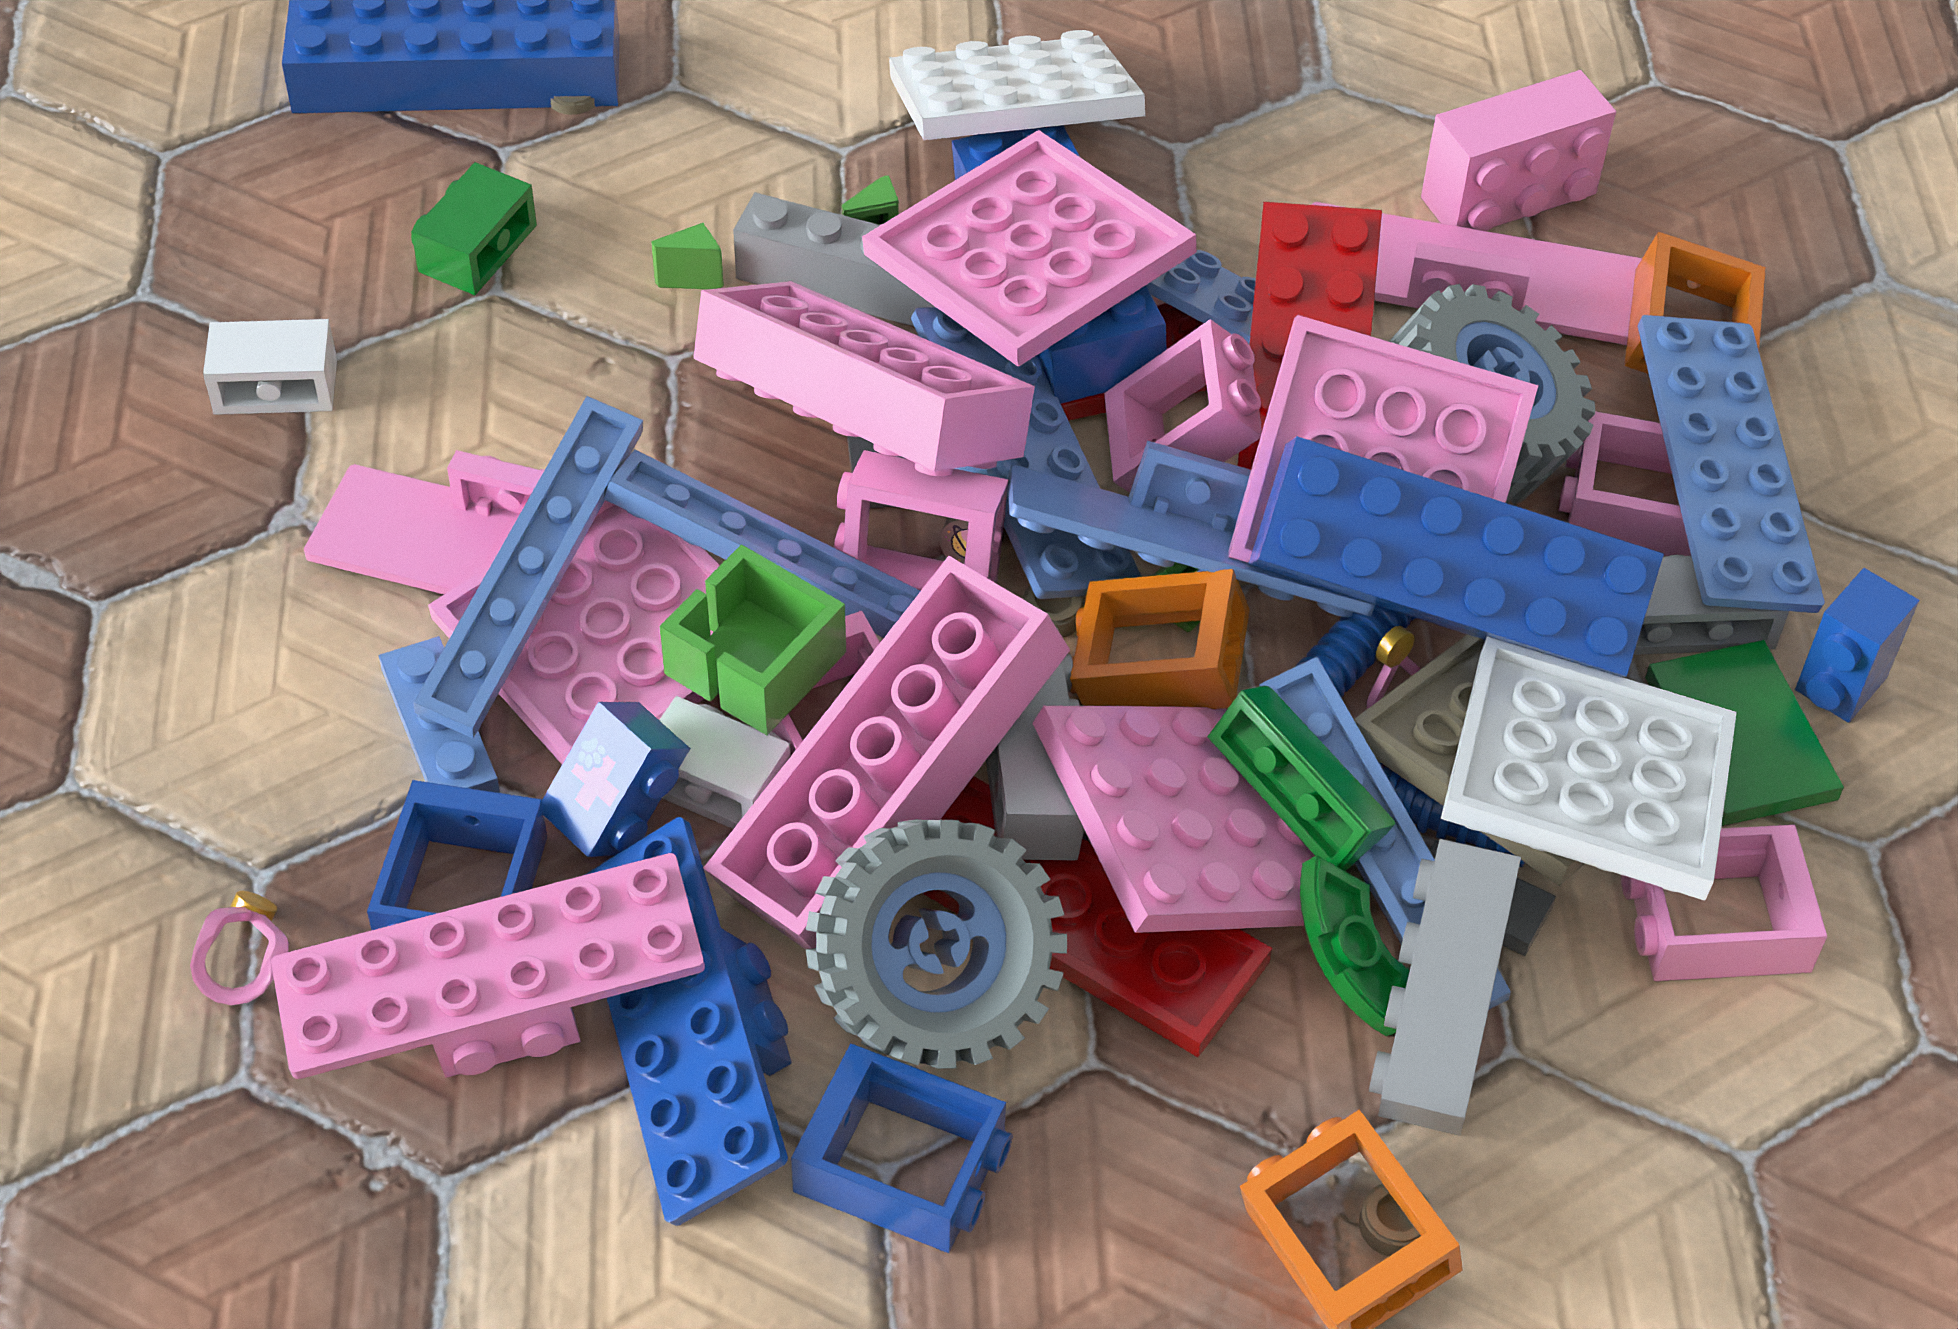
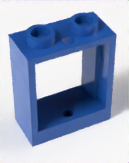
M412 780L367 909L371 930L437 914L407 909L429 841L514 854L501 897L532 889L547 840L542 800Z
M850 1043L791 1157L793 1192L950 1253L960 1230L970 1233L977 1223L985 1200V1192L979 1189L988 1170L998 1174L1008 1156L1013 1134L1005 1131L1006 1102ZM869 1102L973 1142L943 1206L838 1166Z

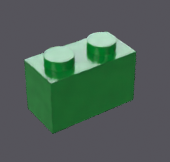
M474 162L459 180H455L449 185L445 195L437 204L416 221L411 231V240L414 245L418 272L476 295L537 226L532 184Z

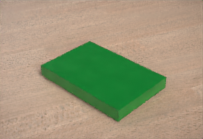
M1765 640L1649 664L1645 675L1649 686L1737 712L1721 826L1839 800L1844 786Z

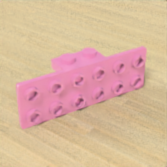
M1320 202L1312 203V205L1343 207ZM1382 213L1374 301L1420 308L1438 290L1442 293L1448 286L1460 284L1465 292L1472 284L1485 286L1488 298L1490 299L1498 291L1512 296V307L1518 311L1525 305L1539 313L1535 322L1545 331L1552 325L1561 334L1627 345L1635 269L1642 258Z
M456 450L447 467L450 487L356 464L351 465L304 547L306 560L445 594L492 564L545 469L538 470L504 462L492 456H479Z
M672 853L279 954L271 960L288 1066L295 1079L310 1077L433 1044L445 1078L458 1074H481L499 1063L526 1056H548L556 1053L563 1046L581 1042L572 1009L573 1006L698 974L705 969L677 858Z

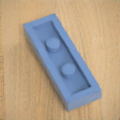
M440 637L431 638L378 655L383 675L425 782L500 793L496 773L478 731L473 739L415 713L413 702L444 649Z

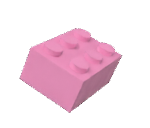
M1578 70L1437 114L1421 198L1441 224L1488 231L1493 227L1523 217L1534 216L1542 211L1569 202L1583 200L1597 192L1616 110L1582 70Z

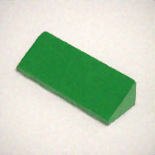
M1264 685L1241 690L1207 736L1315 856L1321 857L1344 871L1350 868L1380 841L1395 824L1394 819L1269 686Z

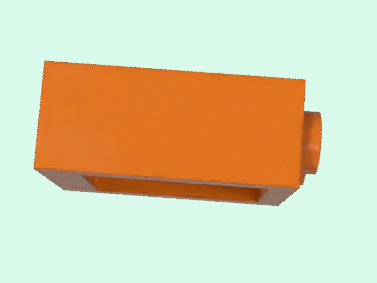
M1658 232L1635 269L1624 366L1649 374L1637 325L1643 315L1663 316L1666 286L1732 307V322L1746 323L1752 326L1759 350L1766 267Z
M1234 569L1219 570L1214 573L1202 571L1089 581L1085 605L1083 608H1079L1076 614L1078 640L1075 655L1071 656L1073 668L1070 676L1072 683L1070 692L1078 695L1083 706L1229 708L1237 695L1250 612ZM1200 621L1195 657L1108 664L1116 627Z
M1360 1109L1343 1120L1341 1117H1334L1323 1122L1310 1133L1306 1144L1284 1158L1281 1155H1275L1265 1159L1249 1173L1247 1182L1239 1186L1248 1215L1328 1329H1374L1463 1271L1459 1243ZM1360 1152L1421 1236L1335 1291L1278 1211L1276 1205Z

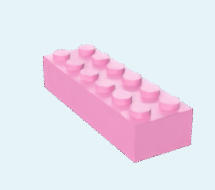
M792 281L701 290L694 359L717 369L716 375L730 381L745 382L754 387L756 395L768 399H781L793 405V411L796 414L811 418H821L833 424L835 432L846 436L864 438L874 443L873 448L875 451L890 456H902L915 462L916 470L927 475L948 476L952 474L954 468L966 466L991 469L997 466V461L1024 457L1035 386Z
M948 556L703 869L735 901L805 950L816 948V932L806 930L809 911L820 913L825 897L815 892L823 876L835 877L842 868L835 860L848 847H862L867 843L863 836L878 828H894L898 826L897 822L915 819L940 820L1070 652L1069 647L1049 615Z

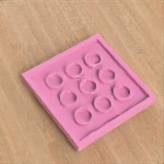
M1039 130L862 236L865 256L1018 367L1197 253L1195 233Z
M1297 315L1292 324L1229 547V558L1249 563L1285 444L1296 436L1506 503L1539 385Z
M605 500L498 694L561 764L564 763L598 702H640L657 719L662 717L676 696L697 704L704 699L702 696L664 673L660 625L696 589L706 594L705 580L720 565L705 549L689 544L681 537L645 519L635 517L625 509ZM491 564L428 604L432 620L449 639Z
M1043 706L1032 724L1135 933L1304 926L1300 900L1302 863L1315 855L1208 739L1207 736L1227 709H1210L1208 707Z

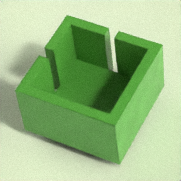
M741 544L705 580L706 594L696 589L660 625L664 673L710 702L719 693L721 709L768 736L846 653L845 604Z

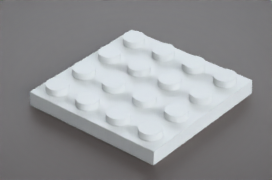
M1068 31L1061 35V39L1041 41L1036 36H1018L1011 38L1009 45L988 47V44L985 42L969 41L956 45L955 51L936 53L935 49L930 47H913L904 50L903 56L889 57L891 80L923 140L1145 116V94L1099 35L1093 36L1091 31Z
M1487 636L1480 654L1441 819L1463 825L1471 830L1482 831L1521 843L1539 851L1550 852L1592 865L1604 871L1614 872L1650 883L1668 891L1679 892L1706 900L1715 876L1737 712Z

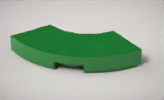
M1316 855L1302 863L1300 877L1301 911L1311 948L1324 975L1345 1004L1370 1027L1387 1037L1397 1030L1384 1026L1392 986L1406 989L1410 970L1391 955L1375 928L1370 912V885Z

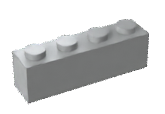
M754 192L733 229L736 279L757 285L792 281L866 314L914 326L911 316L916 308L935 307L864 255L862 236L879 227L880 225Z
M1670 555L1662 559L1633 655L1709 652L1765 640L1769 649H1776L1789 611L1705 605L1701 599L1692 557Z
M1071 654L1066 655L986 759L995 835L997 838L1013 839L1027 851L1021 857L1023 860H1078L1083 833H1086L1032 724L1043 706H1079L1078 699H1069L1068 692H1070L1072 687L1070 680L1073 668Z
M1439 839L1435 861L1421 858L1413 898L1425 901L1420 924L1407 922L1398 962L1411 964L1406 989L1392 986L1384 1021L1385 1027L1397 1029L1391 1054L1382 1051L1377 1052L1369 1092L1382 1095L1379 1117L1461 1136L1521 857Z

